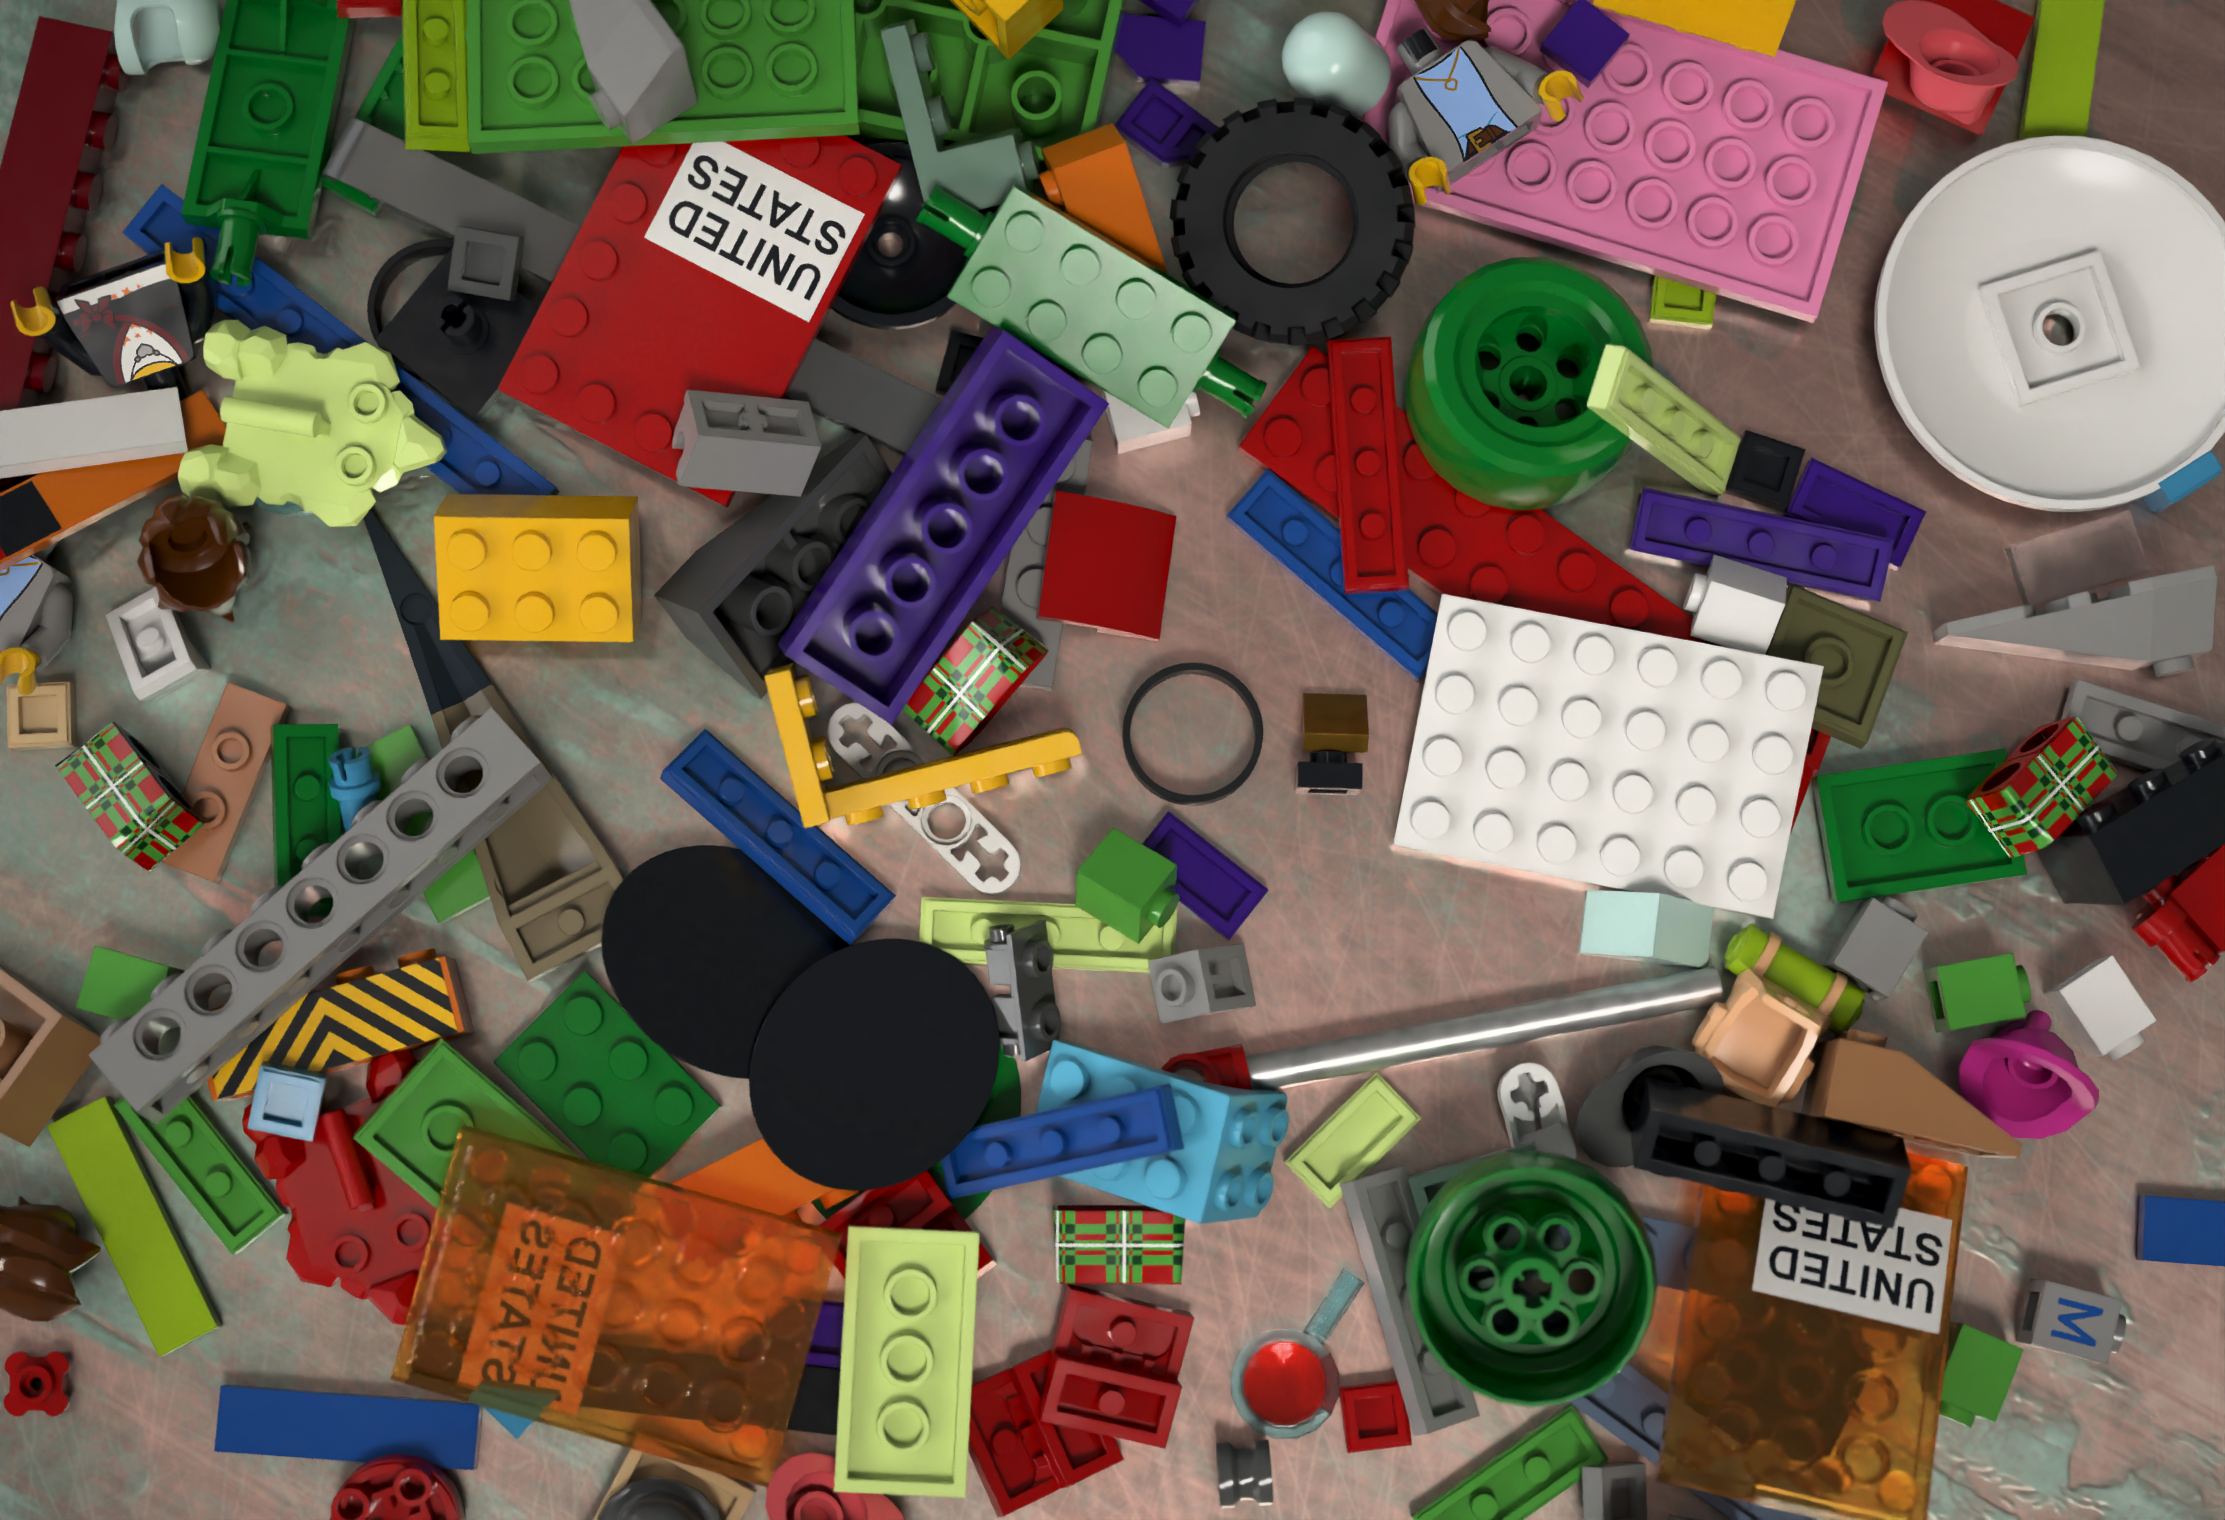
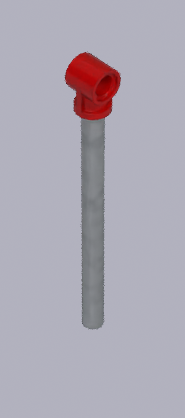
M1715 966L1248 1056H1245L1242 1044L1197 1053H1182L1171 1058L1162 1066L1161 1070L1175 1073L1182 1069H1191L1196 1071L1203 1078L1204 1082L1245 1090H1276L1712 1006L1715 1002L1723 1003V989L1718 970Z

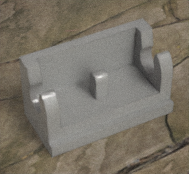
M697 390L686 391L684 396L685 404L675 427L672 441L673 449H683V454L679 459L676 470L679 486L801 497L822 447L809 401Z

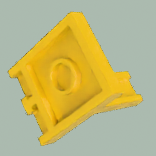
M795 663L769 669L764 676L804 828L828 823L830 819L844 815L847 825L868 822L885 816L882 808L883 805L906 799L909 809L934 805L947 800L945 789L970 783L972 793L996 789L1009 784L1007 773L1030 767L1033 769L1034 777L1055 774L1072 768L1069 757L1082 754L1075 732L1070 728L1063 727L827 788L825 780L833 778L835 770L826 736L818 738L813 736L809 717L817 715L816 711H819L810 675L798 676Z

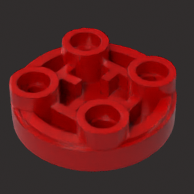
M390 1454L364 1463L348 1477L337 1495L333 1498L330 1520H464V1508L454 1483L439 1467L417 1456Z

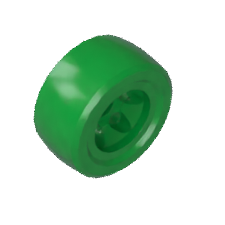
M1516 257L1481 267L1461 279L1432 309L1413 344L1405 379V402L1407 421L1418 449L1433 470L1451 486L1483 504L1510 510H1533L1548 508L1576 498L1603 481L1630 451L1634 443L1633 440L1586 405L1606 344L1626 347L1653 368L1651 347L1640 320L1619 293L1600 277L1574 264L1545 257ZM1521 333L1533 335L1538 340L1539 348L1532 352L1522 350L1517 344V335ZM1487 351L1492 353L1497 359L1498 366L1493 370L1482 369L1478 352ZM1562 359L1573 361L1578 367V376L1574 378L1562 376L1557 371V361ZM1511 388L1517 389V396H1520L1521 392L1524 391L1531 398V401H1524L1516 397ZM1564 403L1571 405L1576 410L1577 417L1560 420L1556 416L1555 407L1558 404Z
M1536 1150L1500 1153L1471 1164L1446 1182L1422 1212L1409 1243L1405 1270L1411 1315L1422 1342L1439 1365L1470 1390L1497 1402L1526 1407L1566 1403L1592 1393L1616 1376L1640 1348L1653 1318L1658 1287L1653 1244L1642 1217L1623 1191L1591 1166L1566 1155ZM1511 1223L1520 1230L1521 1236L1517 1244L1505 1248L1495 1242L1493 1237L1494 1230L1500 1224ZM1559 1224L1565 1226L1570 1231V1241L1564 1248L1554 1249L1544 1242V1232L1549 1226ZM1474 1266H1488L1494 1272L1495 1279L1489 1288L1480 1290L1472 1286L1468 1281V1273ZM1578 1268L1590 1270L1595 1277L1592 1286L1582 1293L1574 1291L1568 1285L1569 1274ZM1536 1269L1539 1270L1540 1280L1550 1284L1545 1292L1540 1291L1538 1296L1530 1297L1525 1296L1522 1290L1515 1289L1513 1281L1516 1277L1523 1281L1524 1270ZM1507 1308L1518 1316V1326L1513 1330L1506 1329L1492 1321L1493 1315L1498 1310ZM1555 1310L1566 1314L1569 1321L1563 1326L1550 1331H1546L1543 1328V1317L1548 1316Z

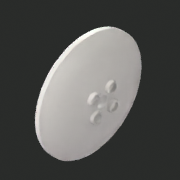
M2082 136L2029 138L2007 143L1983 152L1961 164L1930 189L1906 217L1889 248L1878 281L1874 308V333L1877 356L1886 387L1904 423L1918 442L1956 477L1979 491L2002 501L2026 508L2051 512L2102 510L2129 503L2161 488L2158 484L2159 482L2210 451L2225 433L2224 219L2213 205L2176 171L2151 156L2106 140ZM2057 314L2064 316L2070 321L2074 330L2071 344L2064 346L2055 345L2045 337L2042 325L2046 316Z

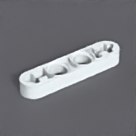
M857 702L843 705L834 712L829 720L827 733L830 744L836 753L862 779L883 774L888 765L895 760H910L916 765L928 762L888 722ZM848 718H851L856 723L862 722L865 718L872 721L867 732L881 749L887 738L892 739L897 744L896 747L889 749L879 757L871 772L862 766V763L872 759V756L861 744L855 742L847 748L841 743L847 735L842 724ZM954 787L945 789L946 801L934 805L909 809L907 799L888 804L959 875L980 893L992 896L1004 894L1013 888L1018 881L1021 872V862L1014 846ZM946 803L954 804L961 808L966 819L965 827L961 834L947 840L935 836L931 832L928 823L932 811L939 805ZM978 826L988 834L977 840V843L988 854L994 856L1003 851L1008 855L1003 864L1008 875L1001 882L993 876L987 878L984 882L980 880L976 875L982 867L968 850L962 861H959L952 855L953 851L960 849L970 841Z

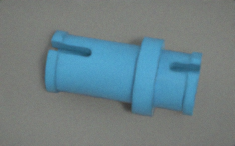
M355 747L338 750L328 758L333 771V777L328 782L332 798L339 801L345 833L352 828L351 823L355 815L369 803L378 800L377 792L382 788L380 774L377 770L372 769L370 762L371 754L369 749L365 747H360L357 750L358 758H356Z

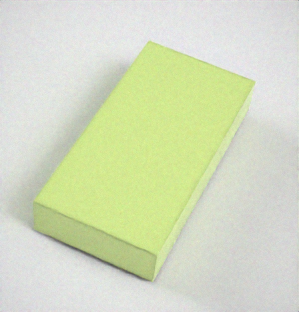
M1375 1072L1284 1163L1328 1208H1331L1343 1196L1340 1187L1341 1183L1361 1178L1422 1118Z

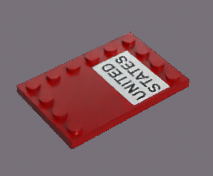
M845 135L623 146L497 390L678 483L676 470L679 459L683 454V449H673L672 441L675 427L685 404L684 396L686 391L697 390L778 399L785 398L903 170L902 165ZM687 487L726 508L729 507L736 491Z

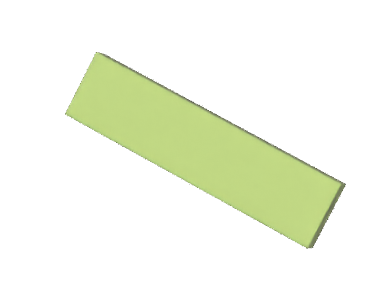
M1606 344L1586 406L1701 492L1722 496L1731 474L1741 437L1629 349Z
M935 897L921 898L919 942L937 947L951 954L963 964L987 965L984 941L990 939V927L1012 924L1016 931L1039 920H1046L1048 942L1053 950V969L1150 973L1149 963L1151 960L1175 955L1177 909L1163 927L1159 928L1154 925L1138 944L1078 908L1075 904Z

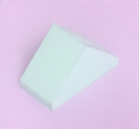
M1586 890L1579 954L1696 969L1706 968L1708 966L1714 907L1694 904L1692 900L1662 893Z

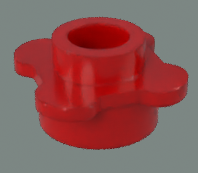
M24 1351L11 1354L5 1362V1371L10 1375V1390L3 1401L7 1412L17 1417L25 1415L28 1411H44L48 1416L52 1417L64 1413L70 1402L66 1394L69 1388L68 1372L71 1367L68 1357L59 1351L50 1352L46 1357H30ZM36 1377L40 1378L43 1382L40 1390H35L31 1384L32 1380Z

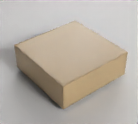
M70 681L36 683V688L30 695L20 694L18 684L6 685L7 743L9 749L15 751L77 747L76 684Z

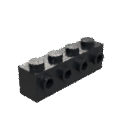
M1647 1078L1631 1134L1634 1168L1646 1170L1663 1177L1680 1178L1713 1186L1727 1192H1739L1777 1201L1791 1207H1803L1841 1216L1854 1222L1871 1223L1892 1229L1911 1173V1166L1903 1137L1652 1078Z

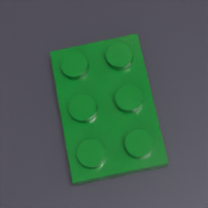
M2006 749L1819 775L1812 778L1832 903H1844L2027 875L2024 854L2009 858L1965 802L1969 795L1998 766L2003 764V761L2007 758Z
M584 971L493 1062L628 1199H632L722 1108L667 1051L654 1043L638 1028L621 1004L587 971Z

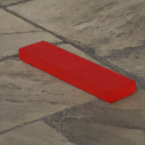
M1391 336L1328 340L1327 358L1344 595L1408 591L1409 574Z

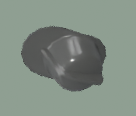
M1658 1045L1640 1048L1626 1057L1615 1074L1609 1076L1593 1088L1580 1106L1576 1123L1579 1144L1592 1160L1607 1167L1632 1166L1634 1162L1631 1134L1647 1078L1725 1095L1721 1073L1711 1060L1694 1051L1678 1050Z

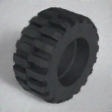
M1295 97L1294 101L1277 102L1276 98L1257 102L1258 107L1244 113L1237 110L1222 119L1225 124L1212 135L1207 132L1194 146L1197 152L1190 163L1183 164L1176 180L1180 183L1176 200L1171 199L1170 219L1173 221L1174 237H1171L1174 257L1179 260L1183 271L1181 275L1189 288L1236 315V322L1232 327L1234 330L1256 340L1271 344L1300 346L1311 345V343L1324 340H1333L1346 335L1347 331L1371 319L1378 313L1377 310L1388 298L1392 297L1400 285L1403 272L1410 262L1413 251L1414 228H1416L1415 208L1411 189L1403 174L1402 165L1394 151L1388 147L1374 128L1367 122L1363 123L1352 116L1350 111L1334 104L1330 107L1316 103L1314 99ZM1286 163L1312 165L1334 177L1349 197L1354 219L1349 247L1337 265L1317 279L1295 284L1277 282L1256 272L1242 256L1234 233L1235 210L1245 188L1262 172Z

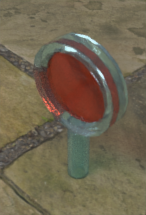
M1345 1269L1342 1270L1303 1332L1294 1328H1273L1252 1337L1238 1352L1230 1371V1394L1239 1415L1255 1431L1274 1439H1297L1316 1431L1332 1415L1339 1397V1371L1331 1353L1324 1346L1365 1284Z

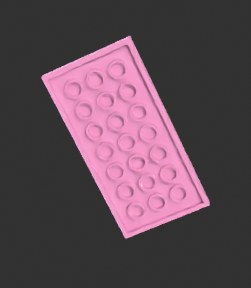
M1387 0L1375 39L1383 46L1390 58V80L1386 92L1376 106L1362 116L1357 117L1361 122H1367L1374 128L1388 147V115L1395 106L1397 88L1402 82L1413 76L1397 53V47L1409 36L1424 28H1427L1444 54H1447L1463 43L1444 39L1434 33L1414 0ZM1489 0L1487 25L1491 27V32H1489L1488 38L1476 41L1482 48L1494 46L1529 61L1550 73L1559 70L1565 71L1539 51L1541 43L1577 0ZM1586 0L1590 4H1593V0ZM1594 6L1628 32L1630 36L1626 44L1589 89L1577 80L1584 100L1579 102L1573 97H1566L1560 100L1566 117L1561 121H1554L1549 116L1545 105L1538 104L1543 111L1537 129L1451 184L1452 192L1450 194H1445V190L1437 193L1433 186L1424 189L1427 204L1423 206L1814 323L1821 308L1888 82L1782 50H1777L1775 57L1755 51H1744L1727 43L1695 34L1681 33L1671 27L1633 16H1622L1612 10ZM1408 182L1411 189L1413 203H1415L1411 184Z

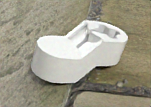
M1535 1063L1519 1064L1507 1070L1500 1079L1497 1093L1511 1147L1534 1141L1537 1151L1562 1154L1576 1160V1148L1569 1128L1565 1105L1553 1074L1544 1066ZM1535 1117H1538L1539 1130H1536Z

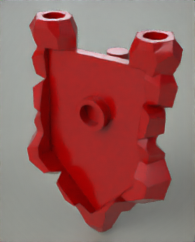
M409 1049L392 1052L370 1061L366 1078V1088L370 1098L320 1115L316 1135L312 1142L248 1129L252 1103L244 1109L242 1119L244 1133L256 1144L255 1162L267 1180L277 1179L276 1192L282 1206H289L292 1218L287 1228L290 1233V1240L286 1259L300 1281L333 1287L341 1279L340 1285L342 1289L355 1298L361 1300L368 1299L392 1324L410 1326L420 1314L424 1279L436 1269L441 1253V1247L438 1243L450 1245L462 1231L353 1138L354 1133L420 1061Z

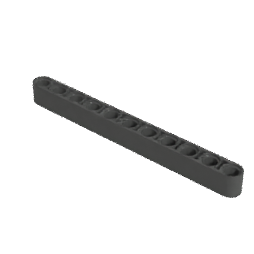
M353 117L349 118L322 172V175L329 180L335 182L337 179L366 194L367 198L372 201L376 198V203L451 240H454L456 226L524 236L520 273L549 287L581 228L580 225L424 150L405 149V141ZM818 339L814 340L784 398L788 400L809 401L812 413L855 434L858 432L864 433L870 441L903 457L942 401V399Z

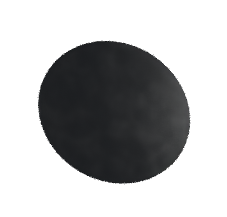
M715 845L677 848L652 857L639 865L627 875L610 899L604 916L601 936L602 957L610 985L619 1003L638 1028L662 1049L685 1063L714 1074L749 1079L751 1058L759 1031L781 994L800 974L813 964L838 950L850 946L742 850Z
M894 938L871 940L845 947L816 962L800 974L777 999L768 1013L754 1045L750 1063L749 1093L752 1112L764 1141L775 1156L796 1174L819 1185L839 1190H874L889 1187L922 1174L949 1155L964 1140L981 1116L990 1098L996 1080L1000 1053L999 1029L991 1000L976 976L962 962L951 954L923 942Z

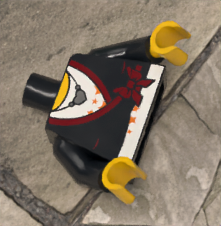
M199 237L192 238L193 252L188 254H180L177 246L172 247L171 242H166L164 250L63 284L55 299L58 309L52 307L46 288L42 286L33 289L37 306L24 308L18 305L16 300L10 302L16 326L25 335L40 336L55 351L88 374L103 376L111 387H119L142 379L146 391L177 387L179 400L181 401L188 397L189 393L177 366L196 359L200 342L205 339L206 332L212 327L218 296L217 289L205 263L203 240Z

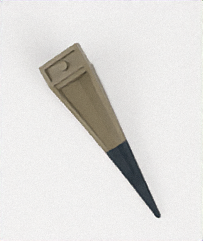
M370 509L365 515L364 521L442 749L451 742L450 737L463 721L473 715L482 716L492 707L553 777V780L475 847L498 924L527 981L533 982L601 946L602 925L610 899L624 878L618 868L619 866L462 640H440L439 608L437 603L375 513ZM471 770L463 774L458 780L456 792L468 793L476 789L482 781L483 771Z

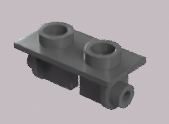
M1039 920L1016 931L1012 924L992 926L989 928L990 939L984 941L990 985H1010L1011 995L998 994L991 997L999 1029L1000 1044L1003 1045L1004 1055H1020L1021 1061H1028L1051 1050L1053 1040H1060L1061 1016L1055 1004L1052 979L1054 957L1052 947L1048 942L1046 920Z

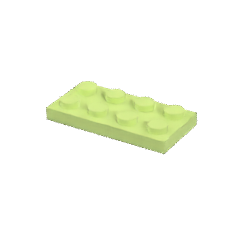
M848 1226L834 1492L966 1498L979 1232Z

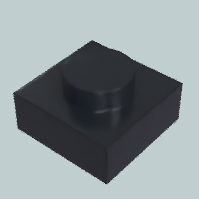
M1310 752V762H1298L1296 765L1294 794L1358 795L1362 790L1363 763H1348V753Z

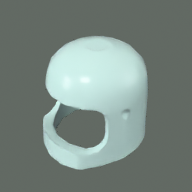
M117 0L114 36L119 63L123 71L128 75L147 74L151 67L162 62L185 61L187 65L192 66L210 60L215 54L222 21L219 0ZM137 13L140 28L139 50L135 42L133 22Z
M1321 11L1308 15L1291 30L1286 37L1282 50L1283 72L1292 88L1303 98L1314 99L1316 103L1326 106L1337 105L1350 111L1351 115L1355 118L1362 116L1375 107L1387 90L1391 76L1389 56L1383 46L1363 26L1344 13Z

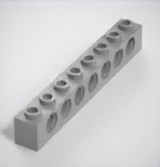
M492 707L482 716L473 715L463 721L450 737L451 742L432 759L426 757L413 764L401 779L402 785L383 801L375 800L363 807L353 818L352 828L333 844H323L312 851L303 861L302 871L285 886L273 887L261 895L252 906V914L234 930H224L211 938L201 951L202 957L183 974L175 973L160 982L151 993V1001L133 1017L128 1016L119 1019L104 1031L100 1037L101 1044L88 1056L136 1113L157 1125L553 780V777L541 761ZM471 770L483 771L482 781L476 789L468 793L456 792L458 780L463 774ZM424 812L433 813V822L425 833L419 836H407L408 825L416 815ZM383 855L381 870L370 879L359 880L358 869L361 863L370 856ZM333 898V908L329 916L321 922L309 923L308 914L312 905L320 899ZM282 941L283 949L279 959L270 966L259 967L258 958L261 950L270 942ZM231 984L232 995L229 1002L219 1010L209 1011L208 1001L211 993L221 985ZM180 1027L181 1039L178 1046L166 1055H159L158 1043L162 1035L172 1028Z

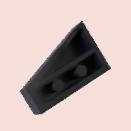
M2213 737L2189 746L2179 754L2182 760L2164 769H2156L2145 773L2131 781L2127 788L2087 807L2059 837L2046 847L2038 850L2037 853L2063 903L2125 905L2224 845L2225 743H2218L2216 738Z

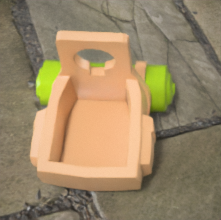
M1750 923L1738 935H1733L1725 954V968L1737 976L1731 989L1732 992L1725 1003L1715 1002L1708 1010L1706 1017L1699 1025L1692 1039V1044L1696 1048L1694 1052L1712 1061L1721 1073L1724 1086L1751 1102L1777 1108L1781 1102L1791 1103L1801 1090L1806 1079L1811 1076L1816 1061L1811 1057V1053L1828 1030L1834 1034L1848 1031L1861 1017L1866 991L1848 981V977L1841 972H1832L1782 942V937L1776 933H1768Z

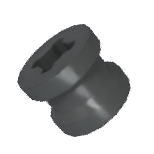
M1268 1439L1254 1440L1249 1447L1235 1448L1230 1442L1216 1443L1220 1507L1234 1508L1240 1500H1254L1260 1506L1273 1505L1272 1469Z

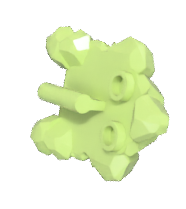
M223 320L214 324L206 332L203 346L206 366L223 378L236 380L233 396L224 397L220 408L221 421L227 422L223 446L209 444L187 451L180 463L178 480L181 491L191 498L196 495L209 497L213 500L219 498L229 507L253 505L257 497L266 504L284 505L287 502H292L299 505L305 512L312 511L329 527L357 526L376 503L374 491L381 493L397 485L404 472L437 463L442 460L447 449L442 436L414 415L413 403L400 390L393 391L400 383L390 352L364 342L344 350L337 347L329 353L322 354L316 352L315 346L300 342L287 345L285 334L267 326L250 330L239 320Z

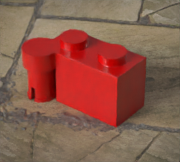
M2225 844L2192 863L2177 876L2174 874L2143 893L2142 897L2148 903L2134 915L2137 921L2132 925L2131 929L2149 948L2156 945L2185 976V980L2188 983L2195 981L2208 970L2205 966L2207 964L2213 966L2220 959V953L2225 951Z

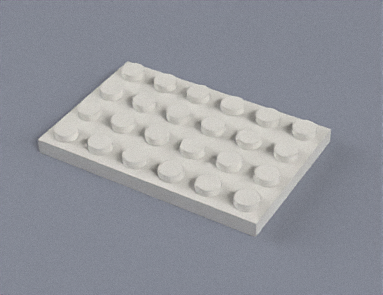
M1442 594L1393 845L1627 891L1662 893L1692 900L1694 904L1773 919L1824 666Z

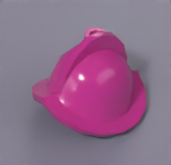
M2040 1010L2029 1012L2025 1019L2010 1021L1993 1038L1972 1040L1959 1066V1091L1963 1099L2013 1138L2042 1139L2065 1132L2093 1111L2099 1103L2098 1088L2087 1074L2078 1069L2073 1050L2056 1033L2049 1031L2052 1024L2051 1018L2047 1013Z

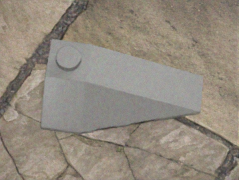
M569 0L596 90L595 93L589 96V100L599 118L609 130L619 125L630 142L635 144L698 104L684 47L650 0Z
M2215 565L2128 582L2129 586L2109 591L2106 598L2098 599L2097 593L2086 591L2045 604L2046 609L2035 611L2034 605H2023L1946 622L1932 631L1934 644L2126 670L2154 667L2156 677L2190 671L2194 669L2192 659L2213 650L2217 591Z

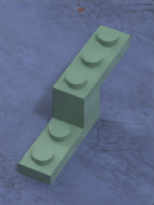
M914 19L889 24L880 32L924 203L929 199L928 196L935 185H938L942 188L941 190L975 210L1001 205L1014 182L1036 195L1033 180L1039 179L1038 174L1041 173L1033 141L1023 142L1020 128L1016 127L945 144L943 135L951 133V122L944 97L942 95L934 97L927 71L935 70V58L927 32L917 33Z

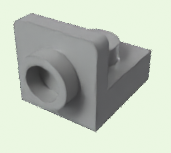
M1244 943L1191 950L1151 960L1149 963L1158 1015L1162 1023L1256 1006Z

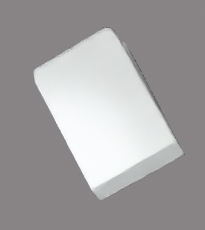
M156 587L105 614L133 693L140 701H156L210 671L209 665L188 639L178 611L172 609L162 610L158 607L159 596Z

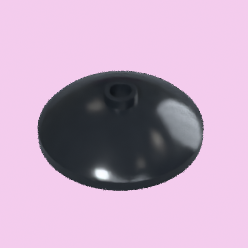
M883 142L865 145L901 164L903 170L831 309L852 322L875 329L901 330L922 326L942 317L958 304L948 298L947 295L968 257L963 255L965 248L927 225L915 221L924 204L909 144ZM982 209L976 210V211L980 212L981 214H983V210H982ZM892 239L901 245L902 251L896 256L888 257L883 255L878 247L883 241Z

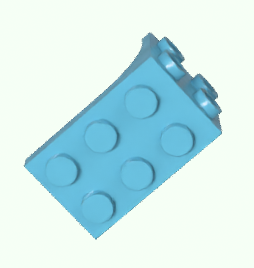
M1066 1039L1053 1040L1036 1113L1171 1084L1184 1145L1182 1150L1065 1174L1060 1177L1200 1224L1255 1218L1259 1215L1261 1209L1267 1205L1274 1187V1178L1271 1174L1276 1148L1283 1141L1288 1129L1289 1116L1286 1111L1287 1095L1285 1093L1275 1090H1245L1202 1082Z

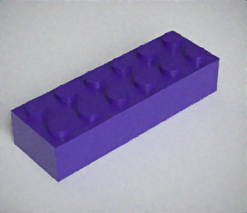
M992 326L778 642L783 653L892 725L1110 403L1006 331Z

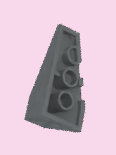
M861 432L856 433L814 464L801 497L776 494L770 496L696 550L654 596L686 639L752 695L762 699L768 692L764 676L769 669L795 663V661L783 653L778 642L892 475V472L868 436Z

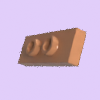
M227 682L182 792L205 824L166 857L162 863L211 882L220 883L271 758L270 727L273 724H285L291 709L289 705Z

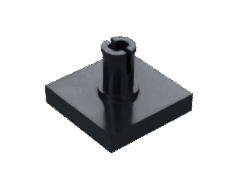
M452 247L375 341L478 423L502 394L497 388L539 308L518 291L516 300L508 301L447 290Z

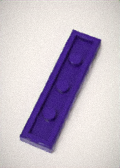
M1642 487L1629 549L1706 566L1710 565L1713 555H1717L1787 577V583L1881 602L1895 539Z

